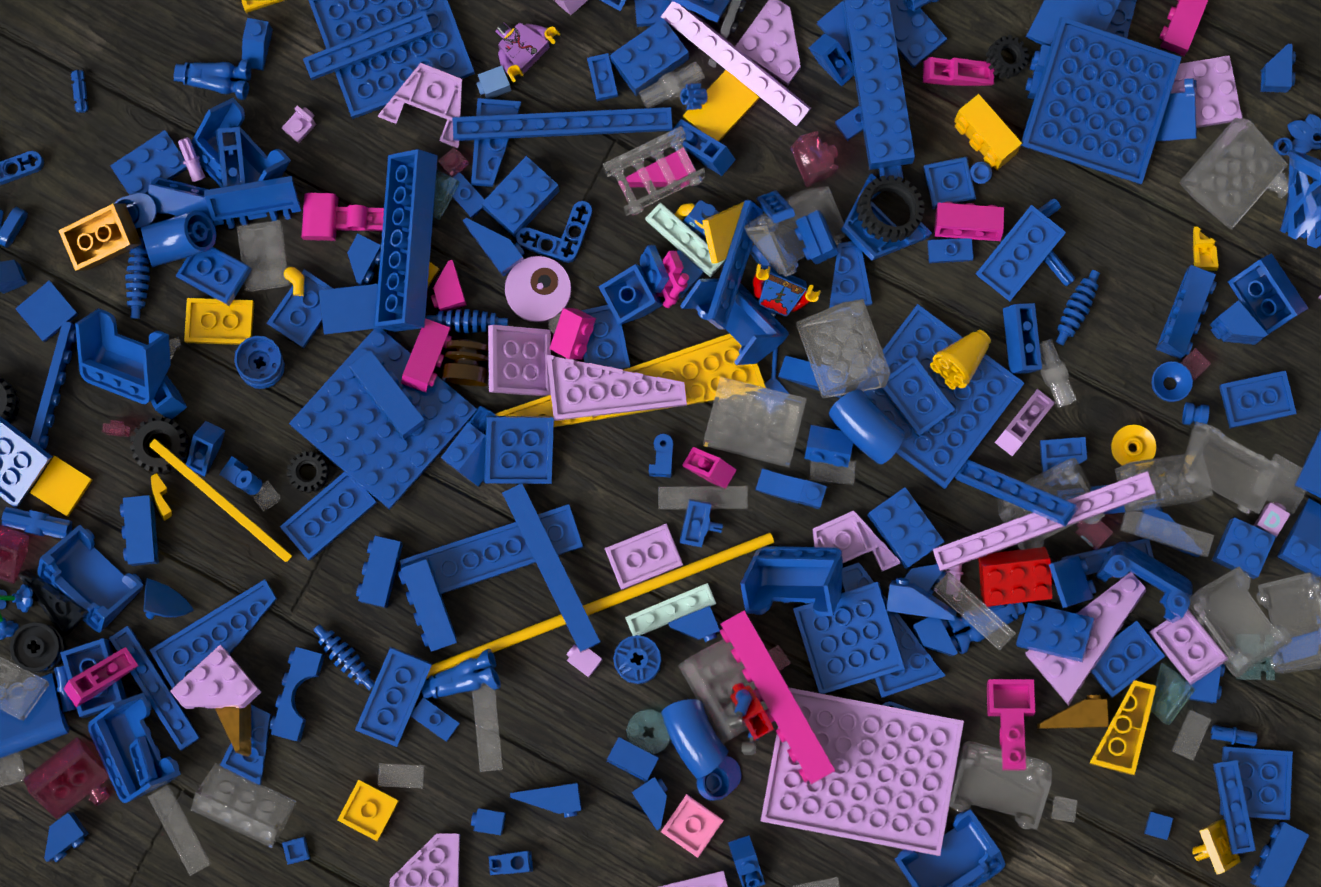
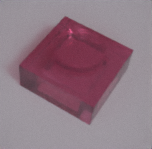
M455 147L438 160L439 164L452 178L469 165L468 161Z
M1196 348L1181 362L1190 371L1193 380L1211 364Z
M111 420L110 424L103 423L102 432L107 435L129 437L130 428L124 425L122 421Z
M779 645L768 651L778 671L791 664Z

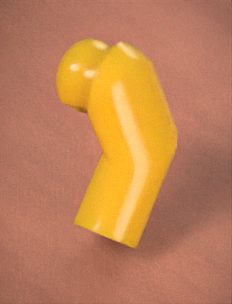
M287 267L284 270V277L293 284V296H304V275L295 267Z

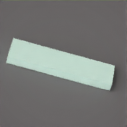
M661 202L645 218L651 226L710 278L725 263V260L719 263H712L708 244Z
M708 583L625 618L632 635L641 636L665 626L678 618L705 607H711L716 602Z

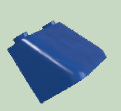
M79 525L40 557L37 572L40 579L85 608L89 613L83 620L93 630L100 633L142 590L143 584L136 574L127 573L124 576L94 548L95 537L93 533Z
M1127 542L1115 544L1095 577L1106 582L1110 577L1122 578L1130 571L1165 592L1159 601L1165 607L1163 618L1171 623L1182 619L1191 601L1193 592L1191 581Z
M971 809L967 812H961L955 817L954 829L943 837L940 856L906 849L898 854L895 861L912 887H978L1002 871L1005 867V861L1001 851Z

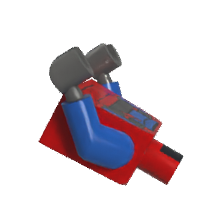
M738 683L732 687L733 694L730 696L736 707L734 711L736 715L727 716V724L730 725V730L740 729L743 727L744 721L749 730L748 738H750V742H742V752H744V755H753L756 753V741L759 740V737L774 730L751 686L747 685L745 687L743 683Z

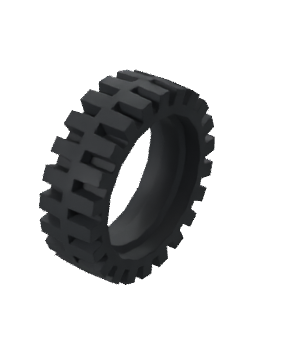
M889 175L887 178L885 176H880L879 179L875 178L865 187L857 203L858 219L863 221L861 226L864 229L869 228L868 234L875 233L874 238L879 240L883 237L884 242H888L890 239L891 242H897L898 239L902 241L906 237L908 238L917 229L924 214V201L920 200L922 197L920 192L915 193L917 188L914 185L910 188V182L906 180L903 183L901 177L894 179V175ZM888 191L902 197L910 210L909 221L903 226L895 227L886 225L878 220L872 212L870 205L873 195L878 192Z

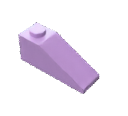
M1037 389L995 443L1013 456L1055 402Z

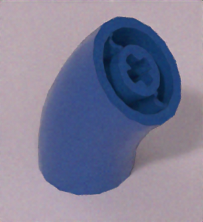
M192 211L141 227L143 240L152 267L206 252L213 247L216 240V230L212 220L201 211Z
M853 390L845 394L830 409L829 417L837 427L876 463L883 464L887 462L901 446L905 435L904 430L888 418L863 390Z
M697 699L682 700L668 705L662 710L661 714L669 737L679 756L695 778H702L708 775L723 762L728 750L713 730L702 701Z

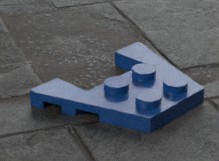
M872 173L867 178L841 231L871 260H875L929 238L932 232L920 222L917 229L902 241L898 239L897 242H891L890 239L888 242H884L883 237L878 240L874 238L875 233L868 234L869 228L864 229L861 226L863 221L858 219L857 203L865 187L876 178ZM881 192L873 195L870 205L874 215L886 225L897 227L872 202Z

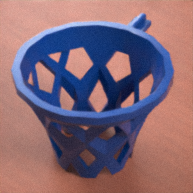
M1289 150L1287 154L1289 156L1288 197L1280 231L1283 233L1288 232V236L1295 240L1299 237L1307 238V245L1317 248L1321 246V160L1298 151ZM1307 175L1312 177V184H1309Z

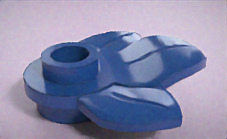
M1309 114L1306 121L1296 120L1288 124V130L1292 137L1295 138L1292 141V150L1304 154L1312 149L1321 150V140L1315 141L1313 139L1317 135L1321 136V119L1318 116Z

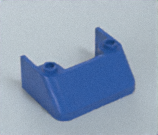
M719 278L698 279L680 307L682 309L695 308L698 311V315L706 320ZM740 283L726 330L742 346L739 349L740 355L734 363L736 365L757 364L781 345L789 333L765 307L758 304V300Z

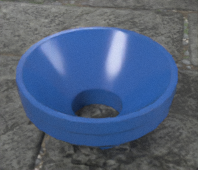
M1171 361L1163 363L1156 368L1151 384L1154 393L1160 399L1167 402H1176L1184 399L1190 393L1193 379L1186 366ZM1173 378L1176 382L1175 389L1167 390L1163 384L1164 379Z

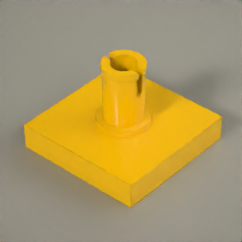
M1224 819L1218 820L1200 830L1204 845L1193 847V855L1200 853L1195 856L1197 861L1210 857L1216 874L1226 872L1241 862L1238 854H1231Z

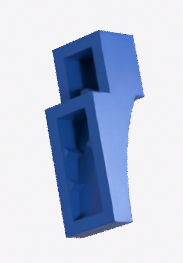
M762 469L755 491L820 509L827 486Z

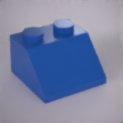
M637 264L599 286L619 325L644 317L663 305L657 293H653L643 267Z
M1239 300L1210 324L1214 336L1218 339L1221 338L1224 342L1255 345L1268 335Z
M467 423L441 458L479 487L484 481L486 435L470 423Z

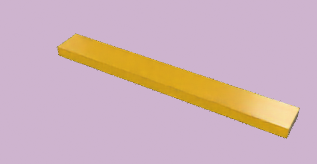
M154 439L149 444L154 451L283 561L287 562L292 557L286 549L157 439Z

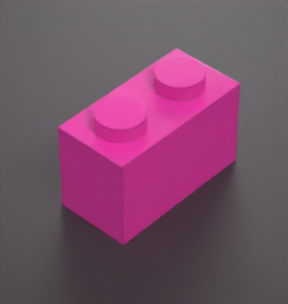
M563 308L549 349L567 359L582 360L590 335L593 332L596 318L579 309Z

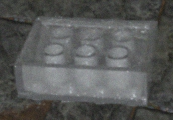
M1234 118L1179 183L1199 204L1229 229H1233L1288 164L1250 120Z
M863 299L840 303L796 323L822 399L845 395L858 389L867 391L886 387L891 372Z
M720 377L703 446L789 467L807 398Z
M724 639L696 653L678 665L697 700L702 701L706 715L722 743L748 730L744 721L743 727L740 729L730 730V725L727 724V716L736 715L734 712L736 707L730 698L731 694H733L732 687L738 683H743L745 687L750 685L752 690L756 689L754 682L748 683L742 670L745 669L742 661L737 663L730 650L734 649L732 643L726 644ZM764 701L761 702L762 707L766 710L768 708Z

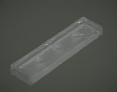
M720 486L658 487L659 510H687L689 499L709 502L712 504L711 509H748L747 486H727L726 489Z
M1128 508L1125 511L1120 531L1203 557H1208L1214 538L1212 534Z
M950 572L933 588L936 593L998 650H1001L1016 634Z
M484 683L479 690L472 691L480 772L503 770L495 690Z
M167 785L149 795L148 798L189 875L192 876L211 865L170 786Z

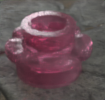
M95 787L89 793V802H93L95 806L104 803L110 797L107 791L108 788Z

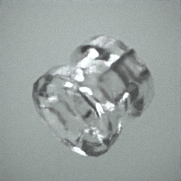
M1281 172L1268 187L1270 191H1275L1280 199L1288 193L1289 180L1286 178V174Z

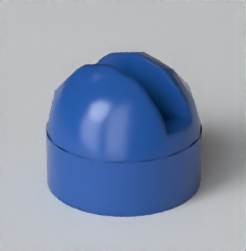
M1288 138L1277 139L1273 144L1274 152L1280 156L1287 155L1289 150L1293 148V144ZM1284 142L1285 145L1279 150V146Z

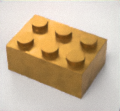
M111 204L59 230L75 271L94 268L142 244L126 204Z

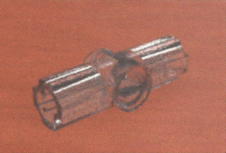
M695 61L677 72L672 71L663 75L657 83L641 90L639 96L646 108H652L667 99L672 100L679 97L682 89L686 88V84L701 82L705 79V76Z
M1052 339L1039 343L1042 362L1041 374L1047 387H1050L1057 407H1064L1077 401L1068 380L1067 368L1064 362L1060 361Z

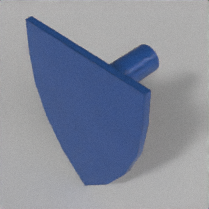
M146 579L144 612H146L145 615L148 619H153L155 615L179 617L194 611L188 601L178 592L160 582Z

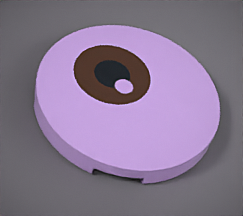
M535 256L522 260L512 268L506 279L505 295L510 308L516 315L530 322H543L556 318L561 314L562 309L566 308L570 300L571 284L568 274L559 263L547 257Z

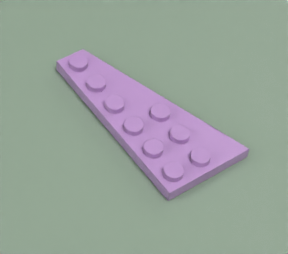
M547 354L554 421L687 405L684 382Z
M1131 572L1077 613L1092 617L1095 620L1083 662L1033 650L1026 652L1029 660L1068 706L1078 689L1084 684L1088 674L1094 669L1111 644L1117 631L1121 629L1128 615L1146 592L1144 585Z

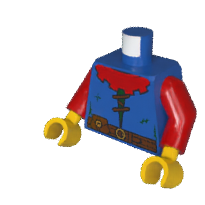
M761 264L757 265V271L753 279L754 294L758 298V304L765 307L774 317L777 313L788 316L790 312H795L809 302H816L818 300L821 290L818 292L812 291L813 285H809L806 291V281L770 265L765 270L761 269Z

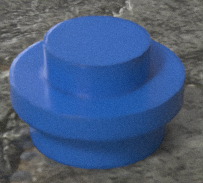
M985 162L975 163L970 169L971 178L979 184L989 181L992 176L990 165Z

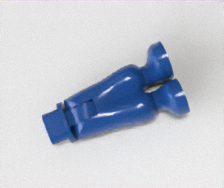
M249 59L241 60L238 67L229 62H185L184 65H175L174 81L182 82L183 85L208 89L221 94L233 92L239 100H246L248 96L249 83L247 81L240 80L235 82L230 79L238 78L250 81L251 62Z
M1023 603L982 606L967 610L961 617L956 616L954 621L946 620L949 627L948 630L952 634L967 626L970 627V630L954 636L959 646V653L964 654L968 651L971 641L980 642L995 631L1017 620L1018 616L1024 614L1026 610Z
M491 649L483 650L478 658H468L452 668L441 671L434 676H429V680H425L422 687L423 697L425 699L432 696L438 698L476 691L484 683L493 690L500 689L499 676L495 669H493L496 668V659Z

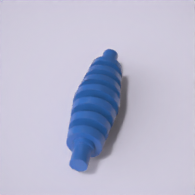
M140 238L142 244L131 249L129 253L134 255V257H130L128 263L134 265L127 266L126 271L133 274L125 275L126 281L133 282L126 283V289L132 290V292H126V297L132 299V301H127V306L131 308L132 319H140V309L144 308L146 304L141 299H147V293L141 291H147L149 285L142 282H150V276L142 275L150 273L149 267L143 266L149 264V259L143 258V256H148L147 250L144 248L143 238Z
M1092 270L1088 278H1083L1080 282L1083 286L1078 285L1075 289L1077 293H1073L1070 296L1072 300L1067 301L1066 306L1068 308H1064L1063 311L1065 316H1062L1060 322L1064 325L1059 324L1057 328L1060 333L1056 340L1058 344L1064 346L1067 338L1073 337L1076 333L1072 329L1078 330L1081 326L1078 322L1083 323L1085 320L1083 315L1089 314L1090 310L1087 307H1092L1093 302L1090 299L1095 298L1096 294L1093 291H1097L1099 287L1096 284L1100 275L1098 271Z
M461 309L456 310L455 316H453V310H448L447 316H444V311H439L437 315L426 316V319L450 327V331H452L453 325H455V331L461 332L463 325L464 333H470V326H472L473 333H478L479 326H481L482 332H487L490 325L508 326V318H498L496 313H491V318H489L488 312L485 311L482 312V317H480L479 310L473 311V317H471L470 309H465L464 317L462 316Z
M319 624L313 631L320 637L318 642L320 646L327 645L323 649L325 653L333 651L329 655L330 660L332 661L338 657L334 665L339 667L344 663L345 665L340 671L346 673L350 669L351 672L348 674V677L352 679L356 676L357 679L354 682L357 685L360 683L364 684L370 691L375 683L369 678L371 673L369 669L366 671L362 670L366 666L364 662H361L359 665L356 664L360 660L359 655L357 654L351 658L350 656H352L355 650L351 647L345 652L344 650L349 644L343 642L339 645L338 643L342 638L337 636L333 639L332 636L335 633L332 630L326 631Z

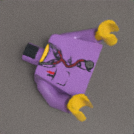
M502 23L496 30V33L503 38L498 44L500 48L498 53L500 64L511 80L515 82V75L523 76L550 48L549 42L546 39L554 44L556 41L553 39V36H560L561 34L555 27L546 28L533 24L523 25L518 23L511 29L506 23Z

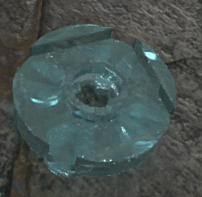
M642 710L636 713L630 719L626 729L628 742L650 754H657L664 750L670 740L662 714L654 710ZM644 727L655 728L653 738L649 736L645 738L643 736L645 732Z

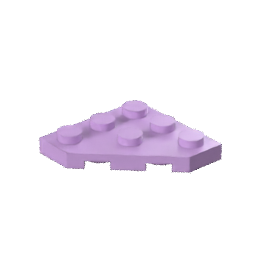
M769 0L735 47L762 69L788 86L801 68L790 7L781 1Z
M221 645L170 691L186 709H194L195 707L245 708L261 693Z
M437 833L423 848L390 878V887H459L460 834Z

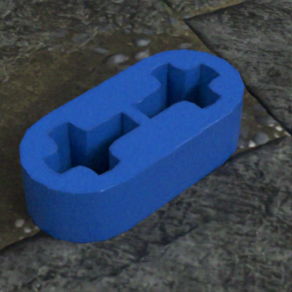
M15 207L10 212L0 229V245L8 248L13 243L26 221L28 214L26 211Z

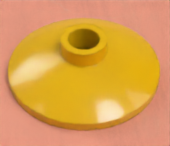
M1128 425L1121 428L1114 435L1111 450L1115 460L1123 467L1140 469L1153 460L1156 453V441L1148 429L1140 425ZM1130 444L1136 446L1135 452L1129 450Z

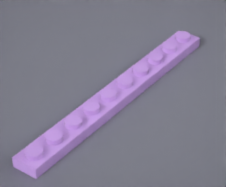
M1148 471L1067 500L1078 507V510L1067 526L1156 494ZM1031 513L935 548L933 552L940 571H944L1065 526L1038 514Z

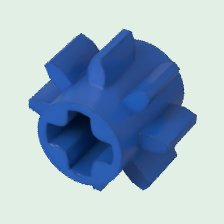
M701 83L686 84V88H683L681 91L680 99L682 104L687 105V110L702 109V105L707 102V91L701 88Z

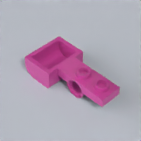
M306 193L304 194L301 238L303 240L336 241V230L382 231L384 208H367L362 205L338 207V197L336 194Z
M989 679L987 682L988 716H1000L1002 771H1025L1024 716H1034L1035 714L1034 680Z

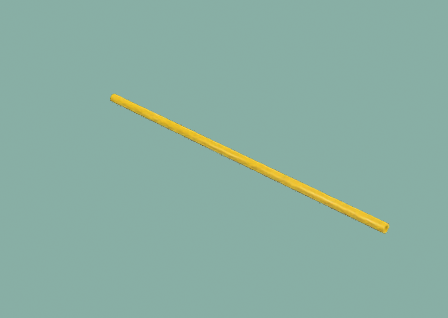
M767 533L583 605L587 616L770 545L774 543L771 533ZM562 614L435 663L431 666L426 679L431 675L434 676L441 671L452 668L468 658H478L483 650L491 649L493 653L563 626L566 622Z

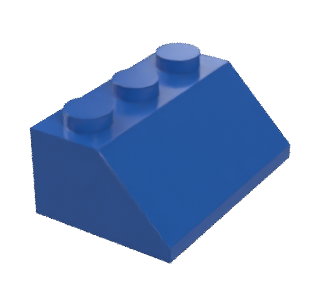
M1272 253L1261 258L1228 281V284L1242 305L1267 334L1272 333L1309 309Z

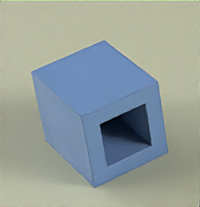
M502 65L478 74L480 82H477L476 85L480 95L485 94L486 99H492L511 91Z

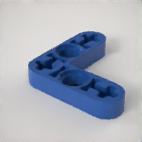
M28 151L1 161L0 185L40 171L44 166V159L39 153ZM32 157L37 160L35 166L27 164L31 162ZM20 161H22L24 164H26V165H24V167L26 168V170H23V166H22V164L20 163ZM10 164H17L18 171L13 175L8 174L7 167Z
M586 201L575 203L562 238L525 227L517 233V242L520 247L565 263L573 262L578 256L591 220L592 208ZM582 207H586V212H588V214H583L581 222H585L584 225L577 222L579 218L577 209H582ZM574 226L581 229L580 236L576 238L569 235L570 228ZM529 233L530 238L534 240L537 239V236H540L537 241V247H533L535 243L530 240L523 243L521 236ZM566 239L578 243L577 245L572 243L571 252L573 255H568V257H564V252H562V250H567L569 242L565 241ZM544 240H551L553 248L549 251H544L541 248V243Z

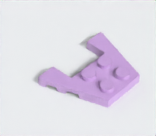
M420 63L381 110L378 117L397 124L404 103L410 104L447 119L439 141L458 148L459 141L453 140L452 117H460L462 79Z
M854 511L812 529L814 547L840 549L842 551L843 563L870 551L873 552L882 572L901 563Z

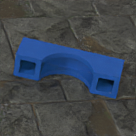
M296 647L295 651H291L288 664H291L289 673H285L282 680V686H285L283 694H279L276 701L277 715L272 717L269 729L272 730L271 735L297 742L301 741L306 719L296 709L295 694L298 687L304 681L319 677L325 655Z

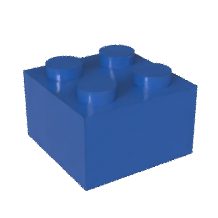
M1234 517L1229 520L1211 561L1251 579L1259 577L1276 536Z

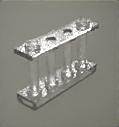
M682 126L603 164L606 176L612 175L616 177L629 203L624 206L626 216L629 214H639L644 210L643 207L689 185L693 187L703 182V178H705L704 169L695 170L683 146L686 133ZM669 147L675 148L688 176L676 181L663 155L664 150ZM650 156L656 159L668 183L667 186L656 190L643 164L644 159ZM630 166L636 168L649 194L638 200L623 174L624 169Z

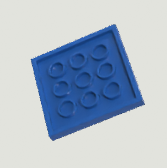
M879 582L841 593V598L833 616L822 617L815 614L813 611L814 602L793 609L819 694L832 692L906 668Z

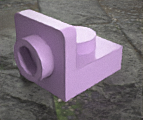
M296 106L294 108L296 112L284 124L282 129L297 143H300L314 128L316 123L313 120L314 115L307 108L301 109L299 106Z

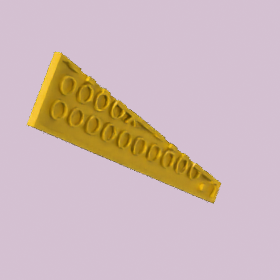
M731 334L623 370L684 382L687 405L767 391L757 364L736 365L734 363L740 355L739 349L742 346ZM551 395L507 409L495 415L553 417ZM660 409L554 421L553 427L625 416Z

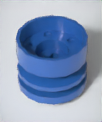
M253 336L239 344L235 352L234 362L239 375L247 385L256 389H266L280 381L284 374L285 363L279 347L273 340L264 336ZM261 361H264V364L266 366H261V368L258 369L256 364H260Z
M639 635L630 636L621 641L615 649L613 658L615 669L621 678L628 683L637 685L654 679L660 671L662 662L660 651L656 644L649 638ZM636 653L644 657L641 660V665L638 666L636 663H631V660L634 659L633 655Z

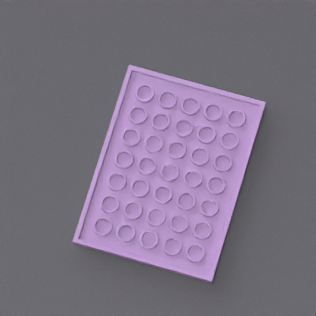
M789 688L835 771L813 784L809 781L805 783L798 771L802 767L798 761L793 762L787 752L790 749L787 741L782 743L777 734L761 821L940 856L964 721Z

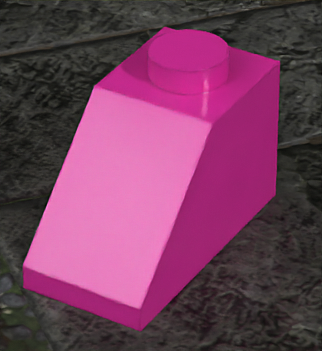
M450 260L433 287L435 295H431L434 307H439L440 311L444 312L466 306L454 262Z
M695 447L691 449L682 465L684 468L724 489L727 488L736 472L735 468L721 458Z

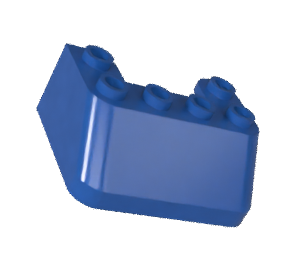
M234 98L210 108L191 141L196 156H200V165L221 188L223 185L216 130L219 128L240 127L245 118L243 107ZM240 127L245 184L281 178L291 161L282 150L274 149L267 157Z
M99 308L75 323L79 371L81 377L87 383L141 404H147L154 399L171 365L169 334L154 331L149 335V345L117 334L115 317L111 313Z
M766 546L759 548L755 552L740 583L746 614H765L770 609L773 601H781L784 603L814 602L813 611L815 614L822 617L833 616L842 591V551L832 547Z
M144 692L112 704L88 724L91 738L114 789L123 803H128L156 790L181 775L177 761L171 757L161 759L160 751L152 740L151 731L144 722V719L150 714L151 703L145 697ZM145 736L150 753L154 758V767L158 778L141 787L129 751V745L138 737Z

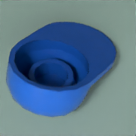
M145 193L125 196L114 203L126 204L135 228L151 224L157 214V206L154 199Z
M726 756L715 770L702 778H697L696 784L699 793L710 801L725 798L740 783V767L733 758Z

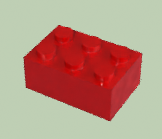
M1046 547L991 553L980 557V588L985 607L1052 599L1051 570L1049 567L1051 562Z

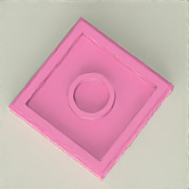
M686 794L661 832L698 858L724 820Z

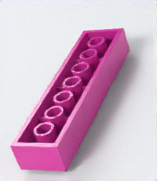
M742 611L721 623L723 627L720 630L726 644L732 643L734 649L730 650L737 663L742 661L745 669L742 670L748 683L754 682L756 689L753 691L759 702L764 701L768 708L765 712L770 722L776 721L779 729L775 731L782 743L787 741L790 749L787 752L792 761H798L802 767L798 771L804 782L809 781L813 784L833 773L835 770L746 612Z

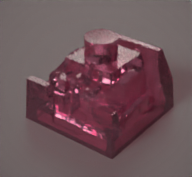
M818 131L800 136L790 147L806 187L832 176L838 169V165L833 164V158L838 157L835 145L828 146L827 143H821L820 138L816 137Z

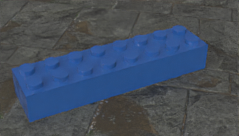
M843 0L869 170L913 164L915 155L890 1Z
M419 149L388 155L375 327L393 332L419 329L425 326L438 155Z

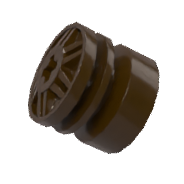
M473 340L448 341L447 349L452 351L446 352L445 356L455 362L444 364L442 379L459 385L488 386L489 369L481 367V364H489V357L485 356L489 355V345Z

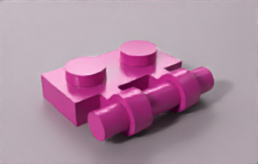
M669 251L662 261L670 278L662 292L657 293V296H664L665 301L663 305L666 308H671L673 304H676L680 292L686 289L687 281L689 280V276L686 273L680 275L683 270V264L677 251Z

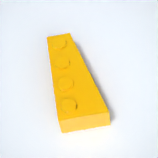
M1133 681L1089 764L1135 775L1156 686Z

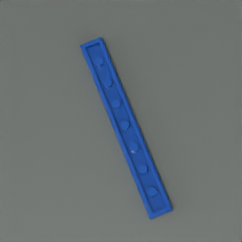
M521 483L503 492L502 494L580 653L601 643L523 484Z

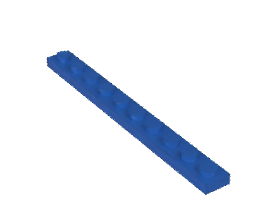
M671 107L452 117L454 141L672 131Z

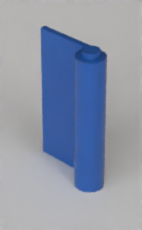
M52 673L0 692V759L69 733L68 723L60 710L54 675Z

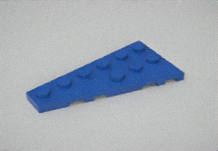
M860 563L844 567L842 570V585L845 592L874 583ZM884 596V599H885V602H886V606H887L888 600H887L886 597ZM888 611L906 668L875 678L881 698L945 677V674L939 669L899 614Z
M264 579L150 649L151 654L172 689L219 645L224 647L229 654L234 651L277 600L267 580Z

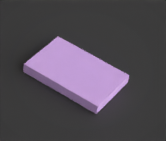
M667 523L605 548L621 590L683 566Z
M1189 610L1186 611L1182 619L1175 623L1166 620L1149 632L1150 636L1190 685L1228 660L1224 652Z

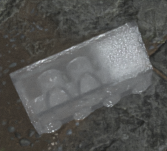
M215 763L195 792L191 810L272 848L281 835L296 801L263 785H258Z

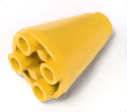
M982 330L972 332L937 352L930 366L933 371L939 373L945 379V383L949 388L953 390L956 387L965 388L970 383L988 350L991 339Z

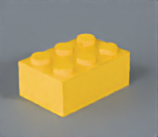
M979 94L958 110L954 121L956 129L960 134H965L970 139L969 143L975 151L979 150L985 156L983 159L991 168L1000 169L1018 153L1022 144L1021 141Z

